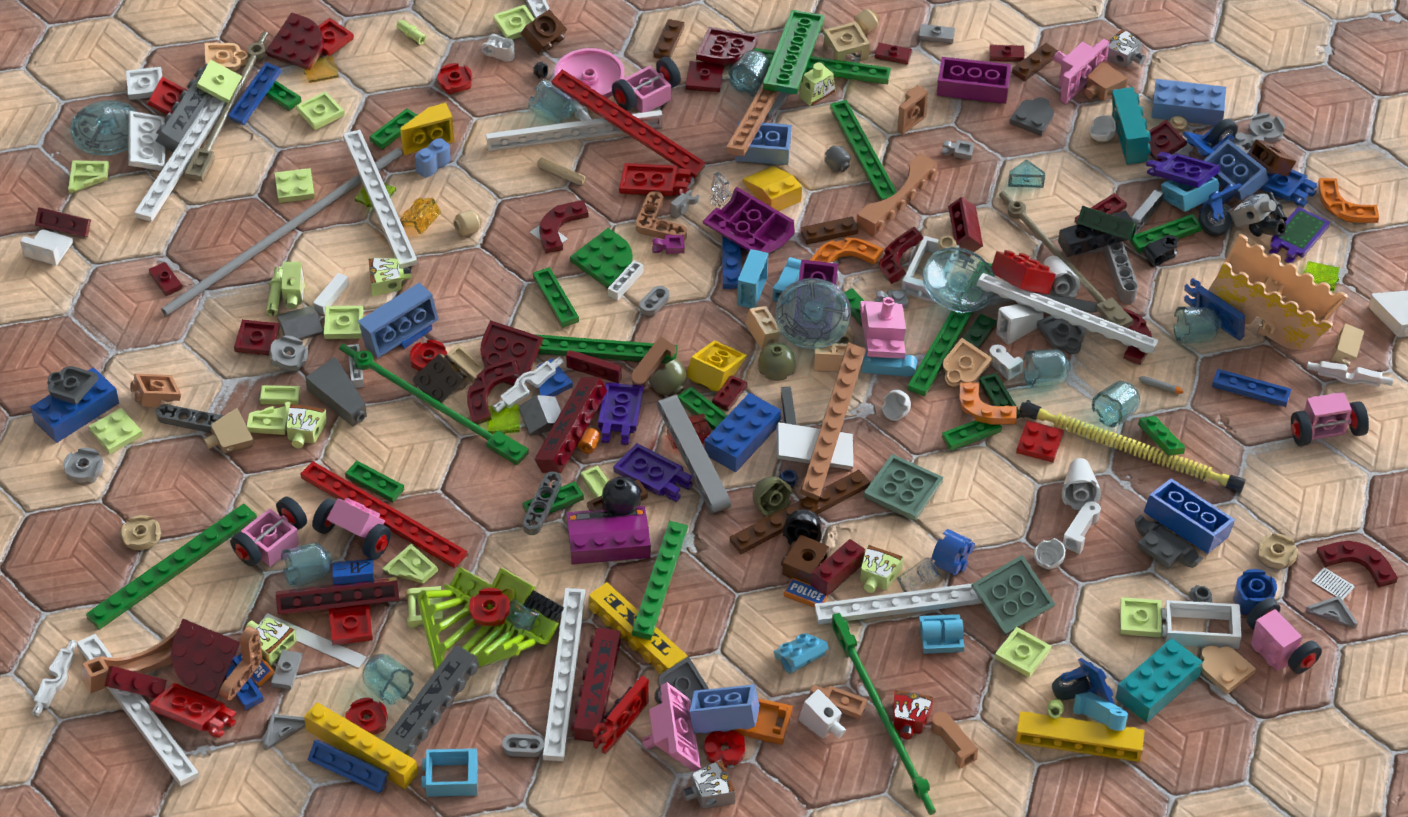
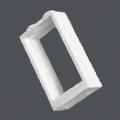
M924 236L903 279L902 290H906L909 296L937 304L938 301L936 299L939 300L943 290H935V292L933 291L934 295H931L926 289L925 281L912 277L925 251L948 258L950 256L949 261H957L959 246L956 245V249L952 254H945L938 249V239ZM947 260L940 275L941 277H939L936 285L932 284V287H945L955 265Z
M1166 600L1165 608H1162L1164 624H1162L1161 634L1162 637H1165V643L1173 638L1182 646L1206 647L1213 645L1218 648L1227 646L1239 649L1241 641L1240 604ZM1171 617L1229 620L1230 634L1172 631Z

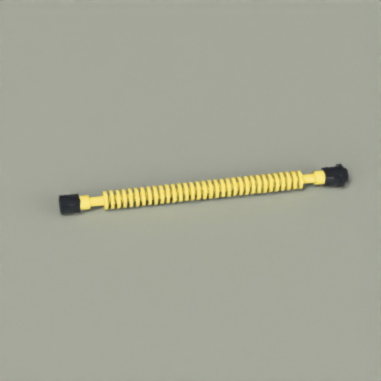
M1030 400L1022 402L1019 411L1022 418L1027 417L1034 420L1050 421L1054 423L1055 428L1059 426V429L1068 430L1069 433L1073 431V434H1077V436L1082 435L1083 438L1087 436V439H1091V441L1096 440L1097 443L1101 441V444H1105V446L1110 445L1111 448L1115 446V449H1119V451L1124 450L1125 453L1129 451V454H1133V456L1138 455L1139 458L1143 456L1145 460L1148 457L1147 461L1151 462L1152 460L1153 463L1157 461L1159 465L1162 462L1164 467L1167 463V468L1171 467L1173 470L1176 468L1178 472L1181 469V473H1184L1186 470L1185 474L1189 475L1190 473L1192 477L1195 474V478L1200 476V480H1203L1205 477L1204 481L1206 482L1209 479L1215 480L1220 485L1226 486L1227 489L1241 494L1246 481L1244 478L1212 472V467L1208 468L1207 465L1203 467V464L1200 463L1198 466L1196 461L1193 465V460L1189 461L1187 458L1184 460L1182 456L1179 459V455H1176L1175 458L1174 455L1168 456L1163 450L1160 452L1159 448L1156 449L1153 446L1151 448V445L1146 447L1145 443L1141 446L1142 442L1138 441L1137 443V440L1132 442L1131 438L1127 440V437H1123V435L1118 436L1117 433L1113 435V432H1109V430L1104 431L1103 428L1099 430L1097 426H1090L1089 423L1085 425V422L1076 421L1075 418L1071 420V417L1062 416L1061 413L1057 416L1052 415L1047 410L1042 409V407L1031 403Z

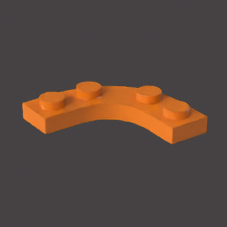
M1319 178L1320 199L1330 213L1347 222L1378 223L1379 213L1377 205L1350 203L1341 197L1337 178Z
M845 238V240L836 242L831 240L822 245L810 261L830 263L843 256H853L874 265L883 254V248L858 238Z
M960 383V406L965 414L969 413L974 416V420L987 424H1016L1017 406H991L985 404L979 398V383Z

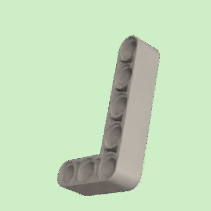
M1123 241L1081 253L1103 251L1119 299L1126 304L1135 302L1138 284Z

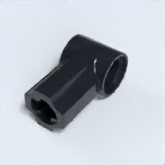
M1268 215L1260 222L1249 224L1250 232L1256 237H1260L1262 234L1282 237L1287 228L1286 222L1271 219Z

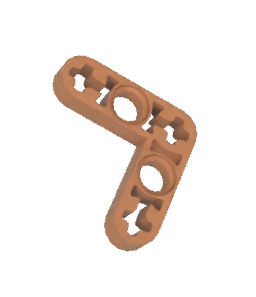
M657 191L650 192L636 220L637 232L665 239V235H683L684 240H686L687 228L684 225L657 219L663 206V195ZM646 211H653L654 213L651 214V215H648V214H646L645 212H646ZM664 227L666 230L658 231L657 228Z
M251 626L244 629L240 638L242 661L225 680L219 691V695L227 700H232L262 660L259 630Z

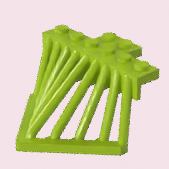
M459 567L450 585L444 584L443 588L447 590H421L417 596L435 671L444 661L443 655L445 651L477 624L471 618L443 643H439L438 634L469 615L470 599L473 595L475 597L479 594V591L484 588H496L501 590L505 596L507 595L510 602V613L504 624L495 625L493 631L470 652L477 657L478 669L518 656L520 651L537 644L548 645L559 623L525 605L535 586L504 568L499 569L493 583L490 584L464 568ZM456 597L437 604L430 605L429 602L431 598ZM466 604L462 610L439 624L434 623L433 616L436 612ZM488 604V607L484 608L487 610H491L494 607H492V604ZM482 625L462 648L469 652L493 626ZM506 629L505 634L493 642Z

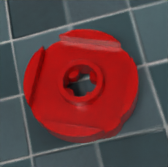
M457 63L447 64L437 74L438 85L445 90V93L450 95L470 89L472 86V72L465 65L462 67Z
M427 340V343L421 344L419 342L415 344L410 351L412 368L421 371L437 354L440 353L446 356L447 351L444 344L436 340Z
M484 588L479 591V594L475 597L473 595L470 599V615L477 625H502L510 613L509 598L507 595L502 594V591L499 589ZM488 604H492V607L494 608L491 610H487L484 607H488Z
M361 698L354 701L350 705L351 708L346 712L347 720L372 735H376L386 729L388 721L387 709L382 702L373 701V698ZM366 714L371 717L368 720L363 719Z
M734 730L711 732L704 741L706 759L711 764L721 760L725 768H727V765L734 764L735 766L739 764L745 756V738ZM726 745L730 749L722 751L721 746Z

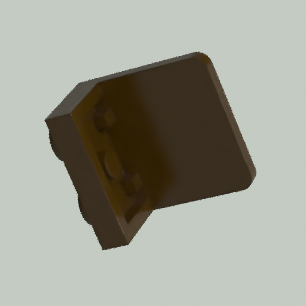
M440 353L413 378L414 383L422 392L440 403L446 400L458 387L464 388L470 383L466 379L468 377L461 368L457 369L453 365L455 361L448 354L445 356Z

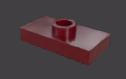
M878 43L875 59L908 65L912 49Z
M990 45V61L1021 62L1025 59L1024 46Z
M166 262L149 268V274L165 296L183 289L182 284Z
M731 375L714 396L712 403L723 410L729 411L747 388V382Z

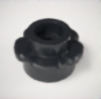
M538 62L533 68V72L538 79L548 75V65L543 62Z

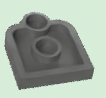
M1038 97L1034 100H1024L1010 118V124L1042 136L1054 118V110L1050 107V102L1046 98Z
M1052 316L1037 321V327L1055 350H1064L1069 354H1076L1081 350V342L1085 336V330L1082 326H1075L1062 318L1056 319Z
M74 366L65 367L60 372H53L48 376V391L53 398L77 405L99 378L97 373Z
M688 656L659 675L657 679L659 688L656 689L654 698L657 704L662 703L660 685L666 682L684 694L691 702L694 691L707 690L709 687Z

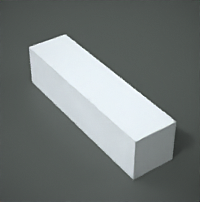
M634 260L610 285L608 296L618 301L644 273V265Z
M337 273L313 302V307L318 313L324 315L325 307L331 306L349 285L347 276Z
M359 344L347 345L357 352L360 351ZM349 356L352 384L355 388L364 387L363 372L356 368L354 358Z

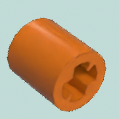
M593 428L586 429L578 443V448L586 454L593 453L601 439V434Z

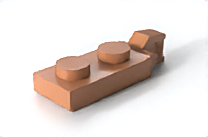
M815 685L812 686L810 696L819 689L841 713L859 720L861 719L868 704L867 699L833 686H829V688L824 687V689Z

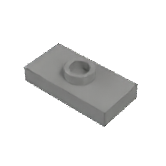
M921 24L919 40L953 44L955 28Z
M282 650L271 681L272 687L292 690L303 658L302 653Z

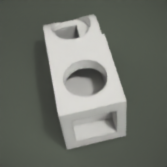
M993 345L990 348V357H992L990 364L1008 381L1023 372V360L1019 356L1014 359L1006 352L1005 347L1002 345Z

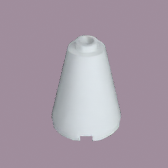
M1058 256L1046 258L1043 265L1049 266V270L1056 273L1049 294L1075 298L1078 289L1080 290L1081 287L1077 275Z
M1082 458L1074 459L1070 463L1061 492L1063 502L1070 505L1074 510H1081L1084 504L1089 501L1099 502L1101 497V489L1088 461Z

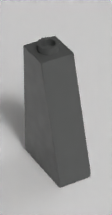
M335 357L305 377L307 390L352 427L367 417L366 405Z

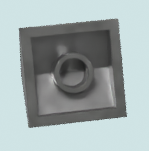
M313 306L276 315L284 336H293L303 340L323 334L317 311Z
M536 395L519 405L520 413L530 436L551 431L561 413L556 397Z

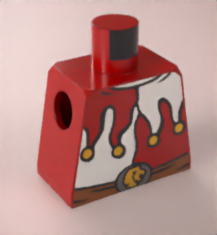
M899 690L894 691L893 726L895 730L901 731V738L909 740L912 738L913 733H923L932 712L933 696Z

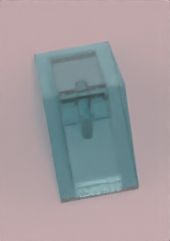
M1027 159L1009 171L1008 187L1044 188L1045 172Z
M513 599L510 603V613L506 619L516 628L530 631L539 613Z

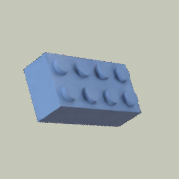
M1156 79L1151 118L1170 120L1174 116H1181L1189 123L1216 125L1224 117L1226 87Z
M419 282L358 320L365 347L379 358L400 345L401 342L438 321L439 318L432 293Z

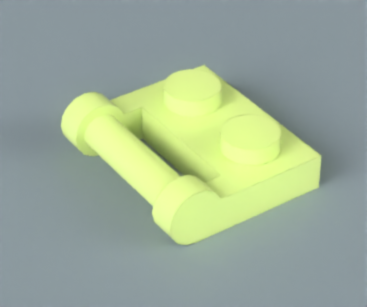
M441 586L410 588L405 591V598L408 600V627L416 628L419 625H423L421 615H416V598L421 590H441ZM442 598L429 599L430 605L442 602ZM443 610L434 614L435 624L443 621Z

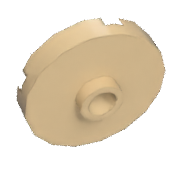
M148 515L131 517L121 527L120 533L123 543L133 550L149 549L159 541L161 536L159 523Z
M1275 533L1272 536L1266 535L1259 541L1257 553L1259 559L1267 566L1282 569L1291 566L1296 561L1298 548H1296L1295 542L1288 536Z

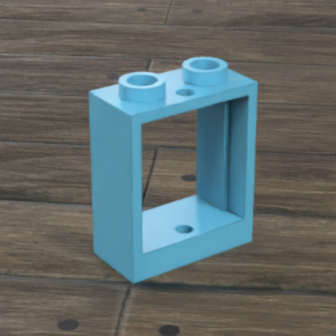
M1212 177L1199 188L1189 192L1186 191L1194 188L1193 186L1169 180L1161 184L1162 192H1164L1163 200L1183 211H1187L1209 200V195L1213 192H1219L1218 179Z
M750 249L738 279L737 306L750 309L756 308L768 278V253Z
M477 749L426 750V758H422V771H426V776H422V789L426 788L427 797L477 796ZM468 765V781L432 782L433 766Z

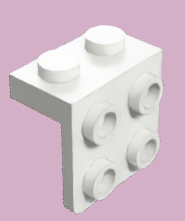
M40 230L34 239L24 236L20 241L24 257L55 266L58 265L73 243L70 237L46 230Z

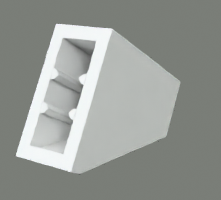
M1408 291L1372 293L1369 303L1370 310L1397 337H1408Z
M1020 304L1001 307L998 312L996 334L1009 345L1038 328L1037 321L1043 319L1044 312H1038L1031 306Z

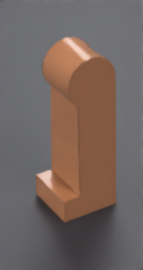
M660 336L632 372L633 385L646 387L649 381L648 378L667 355L671 358L674 356L676 346Z
M945 712L935 713L932 717L931 729L955 753V764L961 769L977 760L978 748L954 720Z

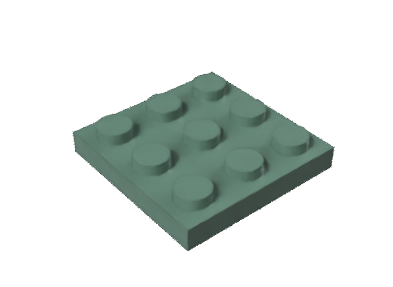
M892 454L865 490L864 498L916 521L943 483L944 477Z
M1023 555L971 585L1004 636L1014 631L1016 627H1021L1056 605Z

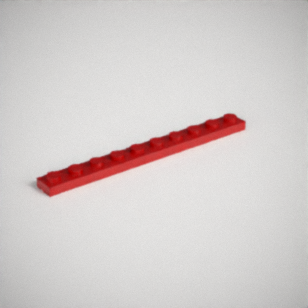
M562 69L551 81V85L667 161L677 165L678 168L691 169L690 176L696 178L705 167L706 162Z
M314 461L300 473L301 479L330 496L341 500L348 498L364 505L368 509L378 512L380 514L379 518L385 520L384 526L451 567L456 568L466 558L467 551Z

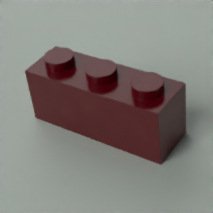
M960 197L948 206L956 245L970 256L983 247L976 206Z
M849 539L812 572L811 586L828 597L862 566L865 548Z

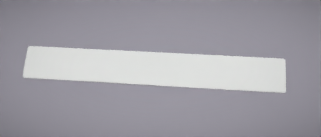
M268 613L262 619L263 621L265 618H271L295 629L298 642L357 668L367 658L339 644L332 645V641Z

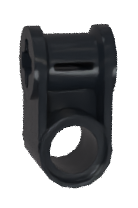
M1166 235L1157 241L1147 244L1143 248L1142 253L1153 266H1159L1163 262L1176 257V247L1179 241L1173 235Z

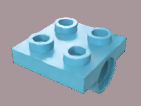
M960 614L919 616L923 654L964 652L963 621L960 619Z
M808 633L798 635L795 640L781 644L773 652L775 658L780 660L784 669L791 674L806 666L807 663L809 664L824 656L825 651L829 647L826 641Z

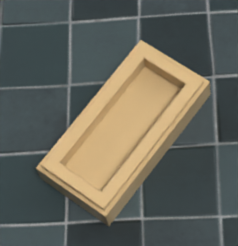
M459 344L447 353L455 361L453 365L457 369L461 368L472 382L485 369L484 365Z

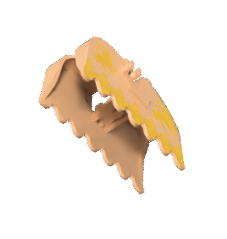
M1239 234L1209 291L1246 315L1245 325H1250L1257 316L1263 319L1257 331L1263 337L1266 335L1283 347L1293 350H1303L1311 347L1333 326L1327 319L1348 298V295L1343 292L1331 293L1328 283H1314L1312 274H1298L1295 264H1281V258L1278 254H1264V247L1262 245L1255 244L1250 246L1247 243V237Z

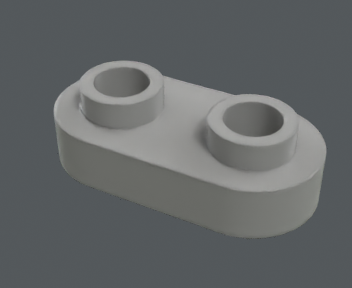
M664 286L654 287L640 301L641 313L647 316L656 314L669 301V290Z
M510 734L502 741L503 751L509 756L538 757L544 751V741L537 735Z

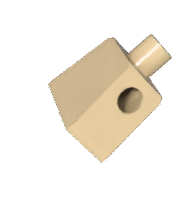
M238 408L212 423L211 431L213 435L204 438L208 449L218 445L223 454L253 446V438Z

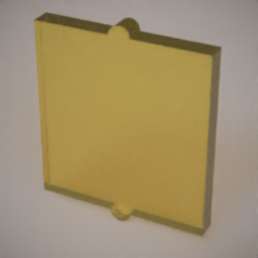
M333 56L319 58L310 71L304 70L309 83L339 78L338 66L335 64Z

